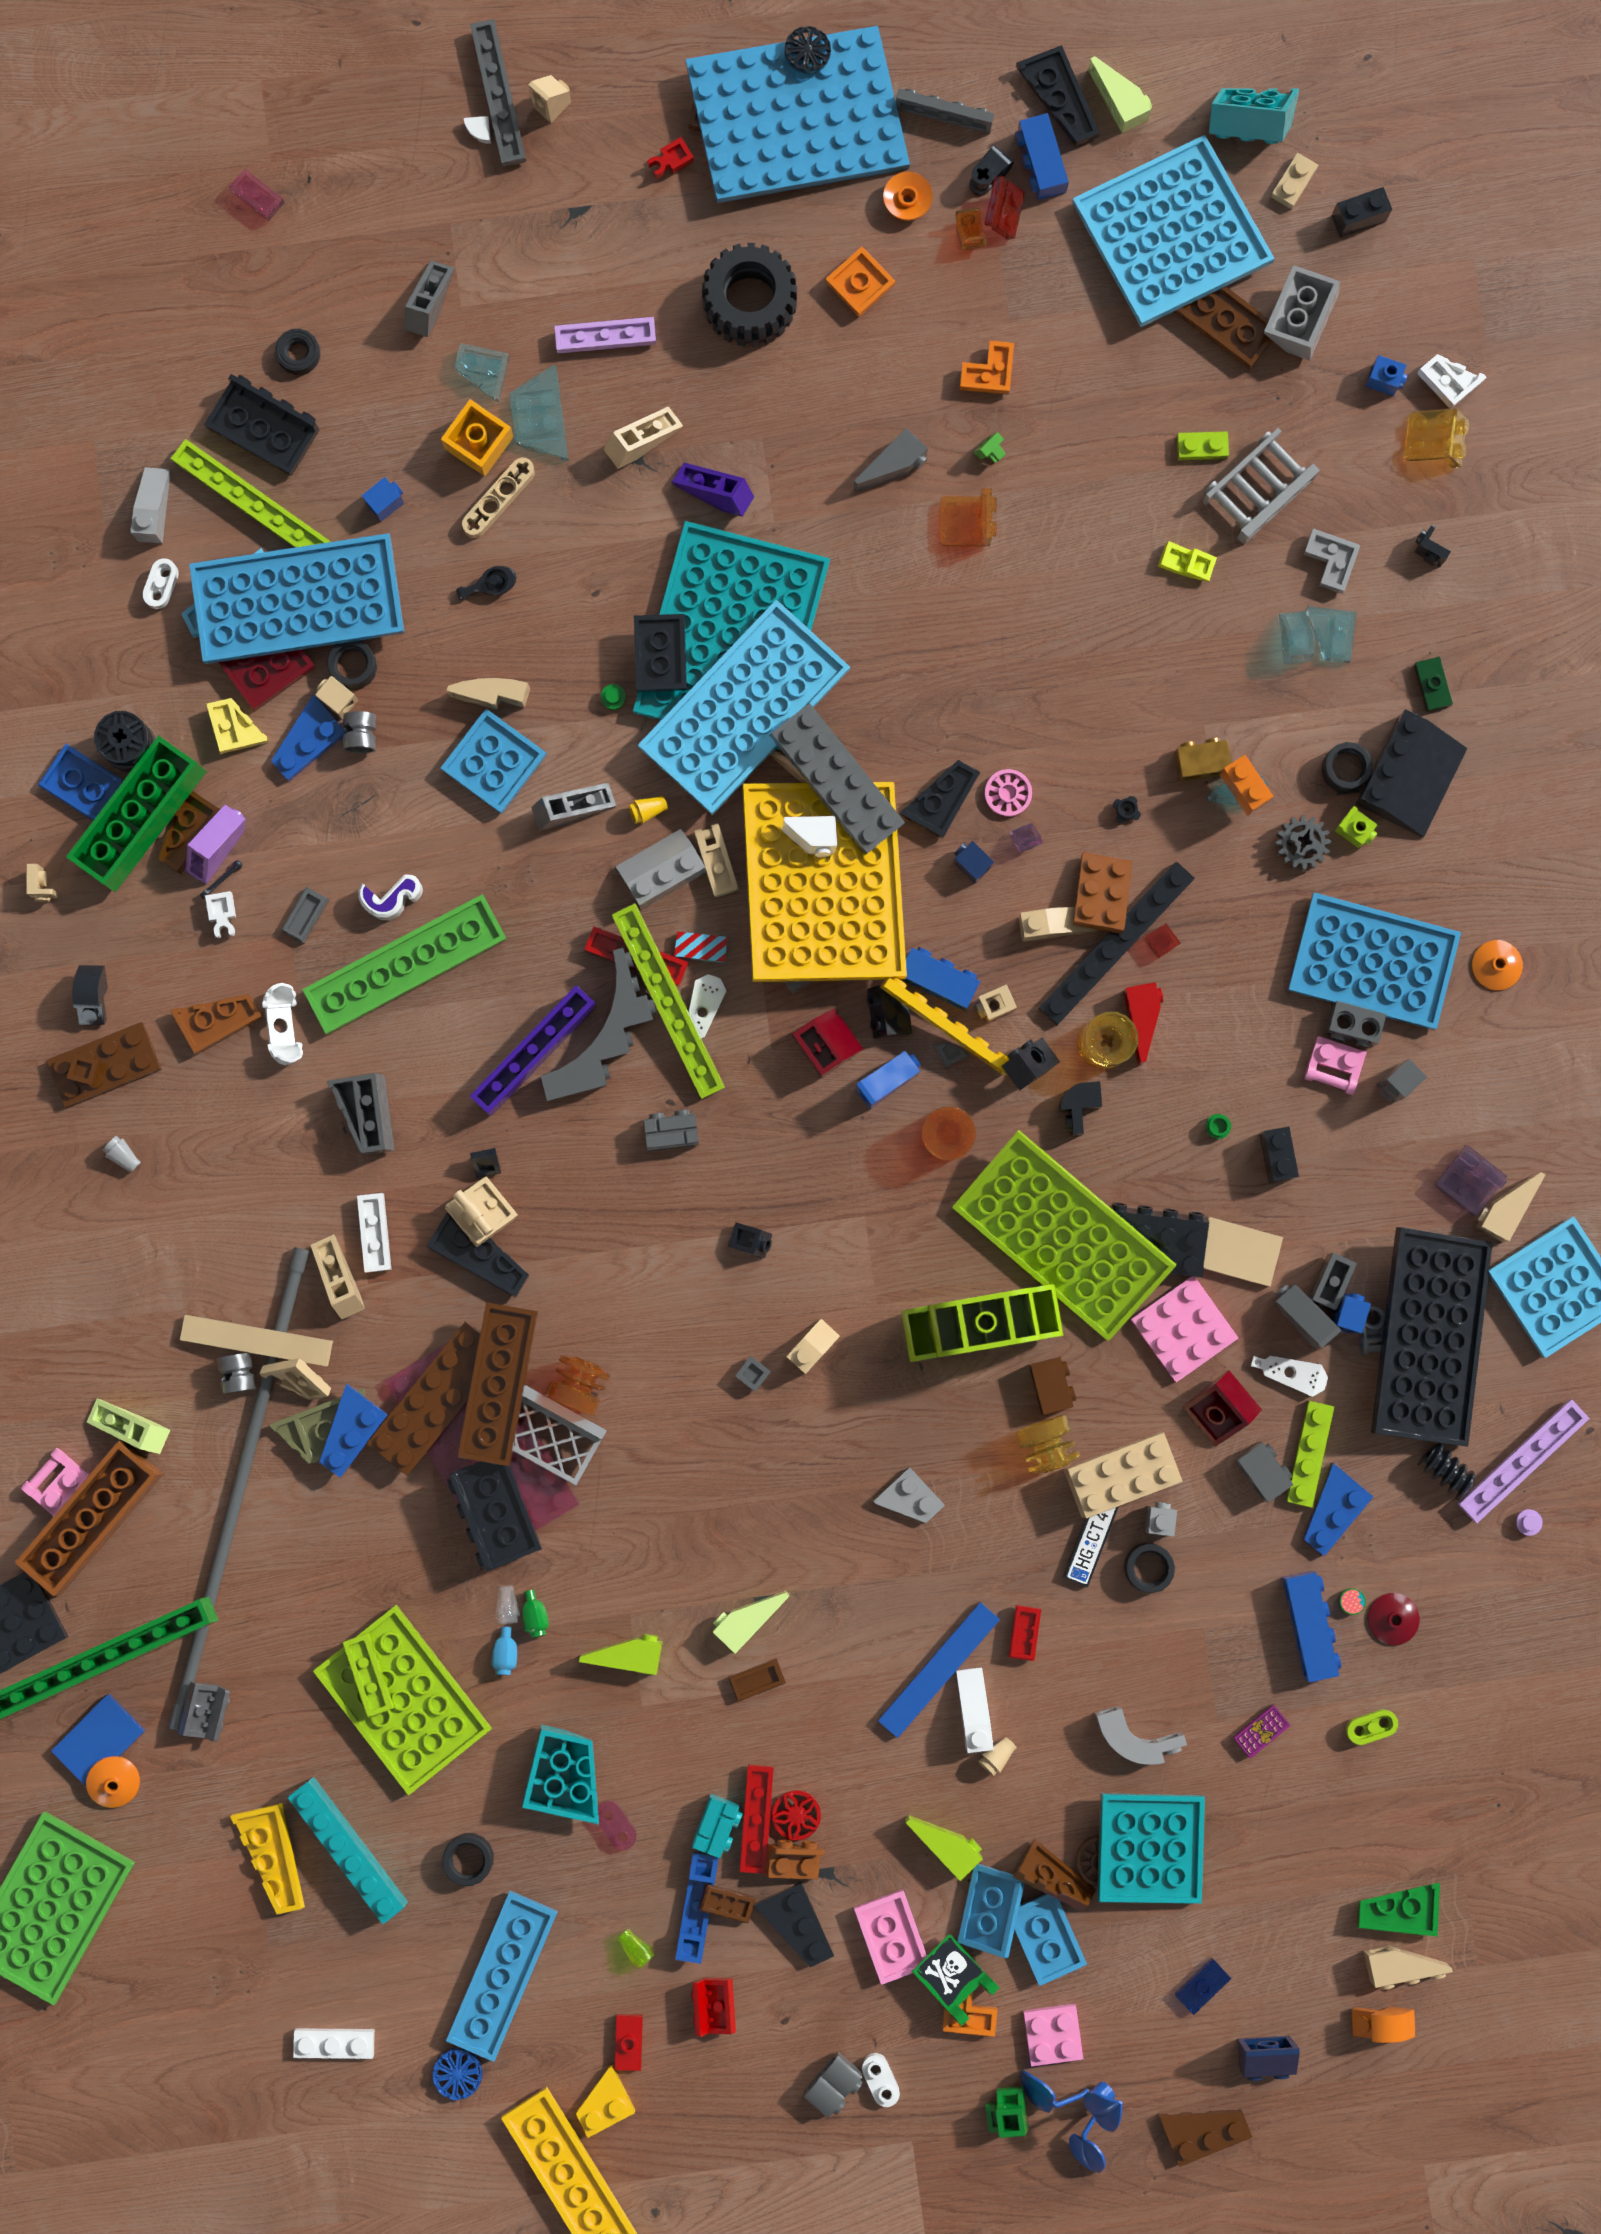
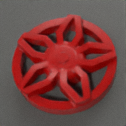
M791 1790L785 1792L776 1800L772 1810V1820L776 1830L783 1837L790 1840H803L810 1837L817 1830L821 1820V1810L817 1800L811 1794L802 1790ZM793 1795H802L807 1798L798 1804V1800ZM787 1797L794 1802L793 1805H788ZM784 1800L787 1810L777 1812L779 1804ZM812 1801L808 1809L803 1807L804 1804ZM814 1806L817 1812L816 1820L811 1815H807ZM783 1814L786 1815V1819H785V1820H781V1819H777V1818H776V1817H779V1816H781V1815H783ZM806 1819H809L814 1826L805 1824ZM789 1822L787 1826L788 1833L783 1831L778 1823L786 1824ZM792 1825L797 1826V1830L794 1835H792L791 1833ZM800 1825H802L806 1829H810V1831H808L807 1833L799 1835L801 1831Z

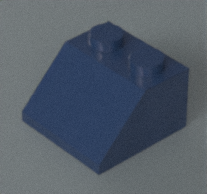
M1290 2036L1237 2039L1239 2069L1244 2078L1247 2077L1250 2081L1263 2080V2076H1273L1275 2079H1288L1289 2075H1297L1300 2052L1299 2047Z

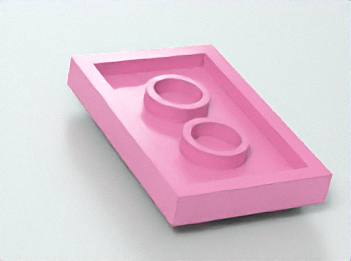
M901 1889L855 1906L854 1910L881 1985L912 1974V1970L927 1954L904 1890Z

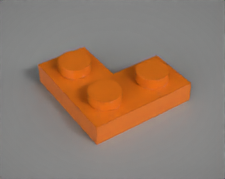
M989 341L987 364L962 362L960 390L1009 395L1014 343Z
M973 1992L959 2005L970 2018L963 2026L959 2025L944 2008L942 2031L995 2037L997 2007L972 2005Z

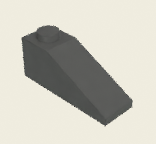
M430 261L405 306L404 330L425 337L429 336L440 313L454 273V267Z
M906 428L854 480V489L858 492L908 475L915 468L919 470L927 461L928 448Z
M609 783L542 797L531 809L538 829L541 831L563 826L615 808L616 803Z

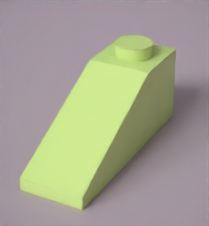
M1097 57L1090 58L1088 71L1121 133L1148 121L1152 109L1148 96L1143 95L1138 86Z
M96 1399L87 1423L141 1450L158 1454L161 1453L170 1432L169 1429L149 1419L101 1399Z
M784 1591L734 1609L728 1615L723 1612L713 1622L716 1626L713 1629V1633L736 1654L786 1601L789 1594Z

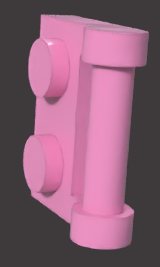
M1318 1036L1312 1049L1304 1080L1310 1082L1315 1080L1345 1090L1346 1094L1353 1095L1367 1052ZM1317 1064L1349 1074L1348 1081L1317 1071Z
M58 1448L53 1450L51 1453L52 1457L29 1482L26 1481L21 1487L27 1495L36 1500L52 1516L56 1515L89 1476ZM59 1463L64 1465L63 1471L43 1493L37 1489Z

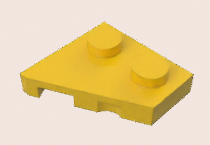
M613 2064L606 2069L602 2078L596 2083L589 2096L576 2112L587 2138L635 2113V2108Z

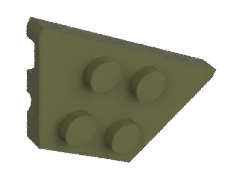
M364 1388L357 1390L359 1393L365 1396L366 1391ZM341 1397L269 1425L273 1431H276L286 1440L288 1445L300 1453L302 1458L309 1464H313L321 1459Z

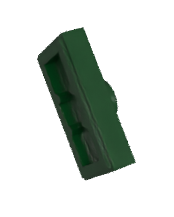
M1440 656L1415 662L1414 667L1426 711L1429 712L1452 706L1453 702Z

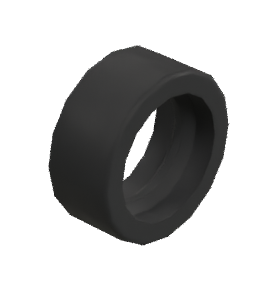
M362 641L335 644L329 652L327 659L328 671L332 677L347 689H362L374 679L377 671L376 658L369 646ZM350 650L361 652L367 661L365 672L354 679L345 678L341 675L337 665L340 656Z
M1344 742L1337 744L1327 753L1322 762L1324 781L1330 788L1338 792L1349 793L1358 790L1368 781L1372 773L1373 763L1371 756L1364 747L1357 743ZM1351 753L1359 759L1362 770L1356 780L1344 782L1335 776L1332 765L1338 755Z
M1143 1543L1129 1551L1125 1558L1124 1571L1127 1580L1133 1587L1145 1593H1156L1170 1585L1174 1578L1175 1564L1173 1557L1163 1547L1153 1543ZM1144 1553H1155L1164 1562V1574L1157 1582L1144 1583L1135 1574V1562Z
M464 1833L456 1836L448 1844L443 1854L442 1866L446 1876L453 1883L460 1886H473L480 1883L489 1874L493 1865L494 1853L490 1843L484 1837L475 1833ZM464 1844L477 1846L483 1854L481 1869L472 1875L459 1873L453 1864L455 1850Z

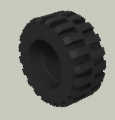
M747 243L748 247H741V244L733 245L732 251L729 252L728 249L720 252V259L714 257L710 262V269L705 271L704 283H702V298L706 318L709 324H713V330L718 335L723 333L724 340L730 343L734 339L737 340V345L744 347L745 342L752 343V347L759 346V342L763 340L768 344L773 341V335L776 334L780 337L785 332V326H790L793 321V314L796 313L797 308L796 277L794 272H791L789 262L787 260L782 261V255L776 250L773 253L769 252V246L762 244L761 248L755 247V243ZM745 278H755L769 285L773 291V299L765 308L759 311L744 312L734 308L727 301L726 293L735 282Z

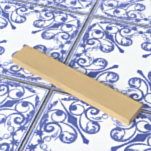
M190 1315L184 1316L180 1340L288 1360L300 1358L305 1363L322 1366L329 1365L333 1344L331 1340Z

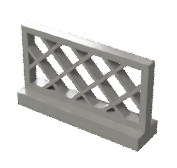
M525 1385L522 1402L526 1413L519 1414V1418L527 1416L530 1431L516 1434L513 1451L570 1483L577 1485L607 1430ZM527 1405L536 1410L528 1412ZM537 1412L545 1414L548 1425L533 1429L529 1415ZM549 1417L558 1423L551 1424ZM563 1424L568 1427L571 1438L556 1442L552 1427ZM549 1428L553 1443L538 1447L534 1432ZM572 1430L581 1435L573 1437ZM531 1433L535 1448L527 1451L520 1449L517 1437ZM586 1437L594 1442L589 1452L578 1455L575 1444L576 1439ZM572 1441L576 1456L561 1460L557 1445ZM554 1446L558 1461L547 1464L542 1461L539 1450ZM536 1451L538 1458L529 1453ZM586 1456L583 1464L581 1465L579 1457ZM577 1458L579 1471L575 1478H572L564 1473L562 1462ZM559 1464L561 1471L552 1465Z

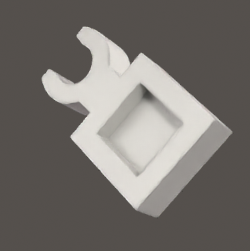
M232 892L205 895L209 921H217L214 927L215 936L221 938L220 932L224 927L228 928L230 936H234L235 928L229 923V919L236 918Z

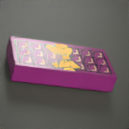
M1272 1704L1235 1734L1233 1738L1251 1759L1291 1725L1275 1705Z

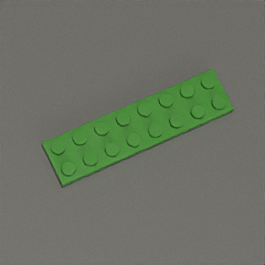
M482 894L302 990L325 1034L329 1035L506 941L507 938Z

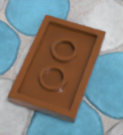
M1086 852L1082 853L1072 925L1123 933L1133 861Z

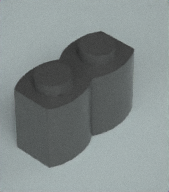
M837 2051L805 2089L804 2098L827 2118L832 2113L837 2115L846 2103L843 2101L849 2093L855 2094L863 2083L860 2080L862 2072Z

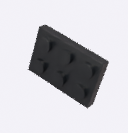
M684 614L634 615L636 692L687 691Z

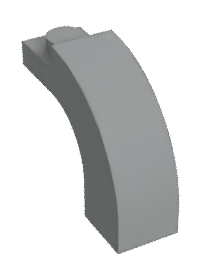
M1120 1706L1094 1713L1099 1730L1105 1740L1118 1754L1130 1761L1145 1765L1165 1763L1162 1752H1166L1167 1755L1182 1751L1181 1747L1187 1745L1182 1732L1152 1740H1145L1134 1736L1127 1727L1123 1710Z

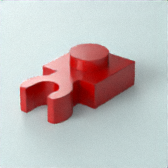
M682 137L660 149L661 157L654 156L647 161L649 168L654 165L660 166V169L654 172L655 178L658 179L664 176L668 168L674 174L694 162V157Z

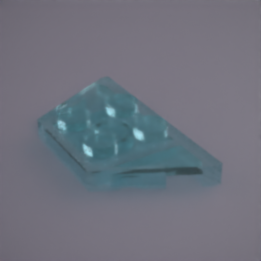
M552 365L509 393L516 445L524 448H533L539 453L545 455L548 453L560 457L563 461H569L557 367Z

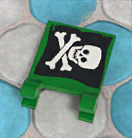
M950 1934L912 1970L913 1974L961 2026L970 2018L959 2005L979 1985L989 1995H993L1000 1988Z

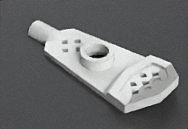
M709 974L695 980L689 1014L701 1038L706 1036L727 992L721 978ZM702 1007L707 1010L705 1017L698 1015V1010Z
M1254 1356L1251 1362V1366L1263 1370L1264 1376L1311 1397L1325 1390L1328 1377L1321 1364L1269 1356L1266 1359ZM1288 1367L1294 1371L1293 1376L1290 1378L1284 1374L1285 1369Z

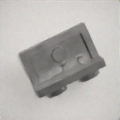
M190 1682L178 1734L188 1737L206 1738L217 1742L223 1730V1719L225 1710L229 1705L230 1691L217 1684Z

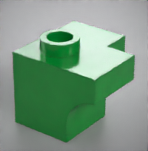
M1024 2086L998 2088L996 2091L997 2102H990L985 2105L989 2133H999V2138L1026 2136L1029 2122Z

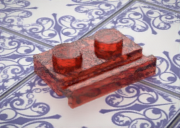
M1003 176L995 177L984 225H990L993 231L1007 240L1015 239L1025 191L1012 182L1005 181Z

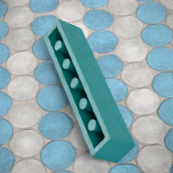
M312 1777L287 1797L382 1924L386 1923L408 1903L406 1898L315 1777Z

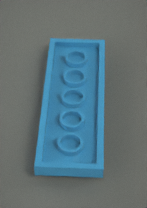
M511 1890L509 1891L449 2032L447 2042L490 2061H495L555 1920L557 1910Z

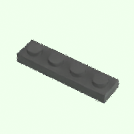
M898 89L896 96L897 110L988 134L991 132L994 113H990L987 109L967 107L958 101H944L935 95L926 96L918 94L913 89Z

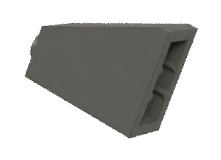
M1285 1284L1274 1293L1276 1298L1272 1303L1312 1348H1323L1341 1332L1340 1328L1296 1284L1289 1287Z

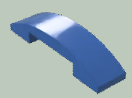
M693 1852L675 1960L698 1964L702 1962L710 1913L700 1911L698 1906L705 1883L715 1884L719 1860L715 1856Z

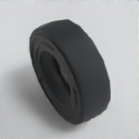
M300 328L290 329L278 338L275 346V355L284 370L288 373L301 375L312 371L317 366L320 359V346L310 332ZM295 343H301L307 347V354L301 360H293L289 357V348Z

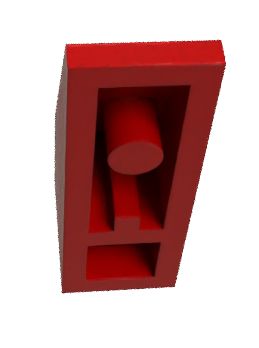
M1156 982L1127 987L1123 990L1138 1065L1144 1064L1147 1060L1161 1008L1160 1003L1164 1001L1162 990L1157 988Z

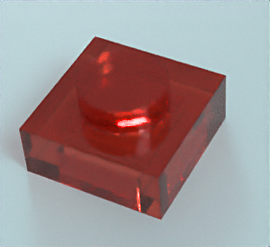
M1167 923L1144 938L1158 959L1181 944Z

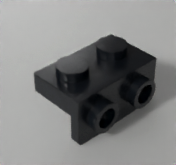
M881 985L869 988L867 990V1003L870 1008V1027L873 1031V1038L879 1039L885 1036L913 1034L909 1008L881 989Z

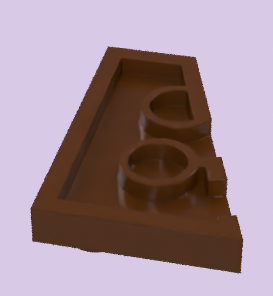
M192 791L175 813L171 828L167 830L158 859L179 874H182L186 868L187 845L220 809Z
M1036 1839L1029 1844L1013 1875L1014 1878L1080 1911H1084L1089 1906L1096 1891L1095 1888Z
M1241 2109L1209 2111V2113L1182 2112V2114L1168 2115V2113L1158 2114L1179 2167L1252 2138Z

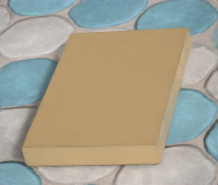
M1208 1217L1209 1230L1203 1269L1271 1287L1283 1237Z

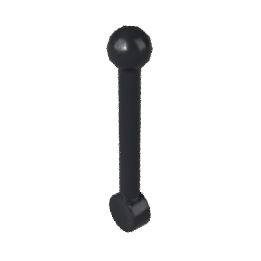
M239 860L234 861L232 867L208 889H205L200 896L206 899L205 895H210L235 870L242 868V862Z

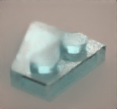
M460 343L455 370L494 401L499 402L509 362V353Z
M1308 606L1306 614L1310 617L1314 627L1313 632L1316 640L1320 643L1323 659L1325 661L1350 663L1356 612Z

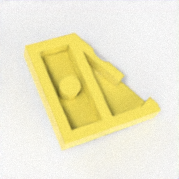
M232 698L207 704L220 754L268 743L267 736L261 733Z

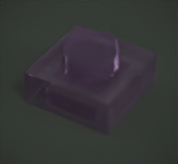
M1033 823L1009 832L1011 841L1019 853L1043 843L1041 835Z

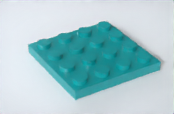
M1100 1793L1097 1900L1099 1902L1202 1904L1205 1797L1203 1795Z

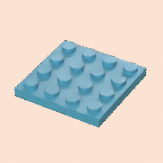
M1574 1216L1489 1270L1491 1280L1542 1358H1547L1601 1323V1257Z

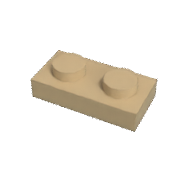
M1297 153L1273 191L1271 198L1292 210L1319 165Z

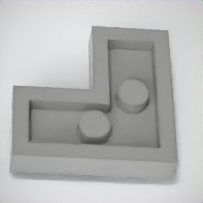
M1313 529L1303 555L1327 563L1319 586L1343 594L1360 545Z

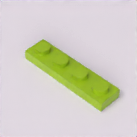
M1307 1401L1291 1473L1293 1477L1290 1479L1293 1486L1287 1491L1286 1502L1313 1507L1334 1406Z

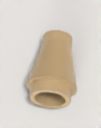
M1007 1737L993 1746L994 1750L983 1753L981 1755L982 1758L979 1760L980 1765L993 1777L997 1772L1001 1773L1013 1751L1017 1748Z

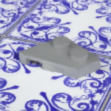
M910 1467L873 1500L877 1505L925 1523L945 1506Z

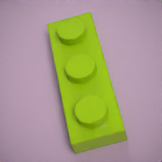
M366 1633L344 1641L343 1645L367 1717L393 1709L394 1706L370 1634Z

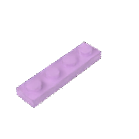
M654 317L555 326L557 353L656 345Z

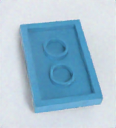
M977 1864L973 1868L958 1943L1002 1958H1008L1024 1882L1014 1878L1013 1874Z
M1044 1893L1020 1904L1015 1932L1039 1986L1087 1965L1058 1899Z

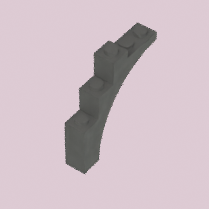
M624 948L613 950L616 965V992L611 1012L603 1029L594 1042L577 1059L558 1070L541 1076L547 1101L607 1085V1079H611L607 1064L602 1065L601 1060L630 1053L629 1047L634 1046L630 1031L625 1032L624 1027L653 1020L652 1015L657 1014L653 999L648 1000L647 995L636 996V992H640L637 977H631L629 968L634 966L630 952L625 953Z

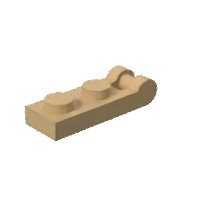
M719 824L711 825L710 829L703 831L702 829L694 830L714 898L739 891ZM715 838V844L706 845L705 840Z

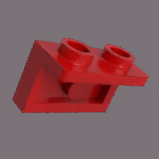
M704 1977L694 1982L691 1998L694 2002L693 2026L696 2031V2037H703L706 2034L732 2035L735 2033L733 1979Z

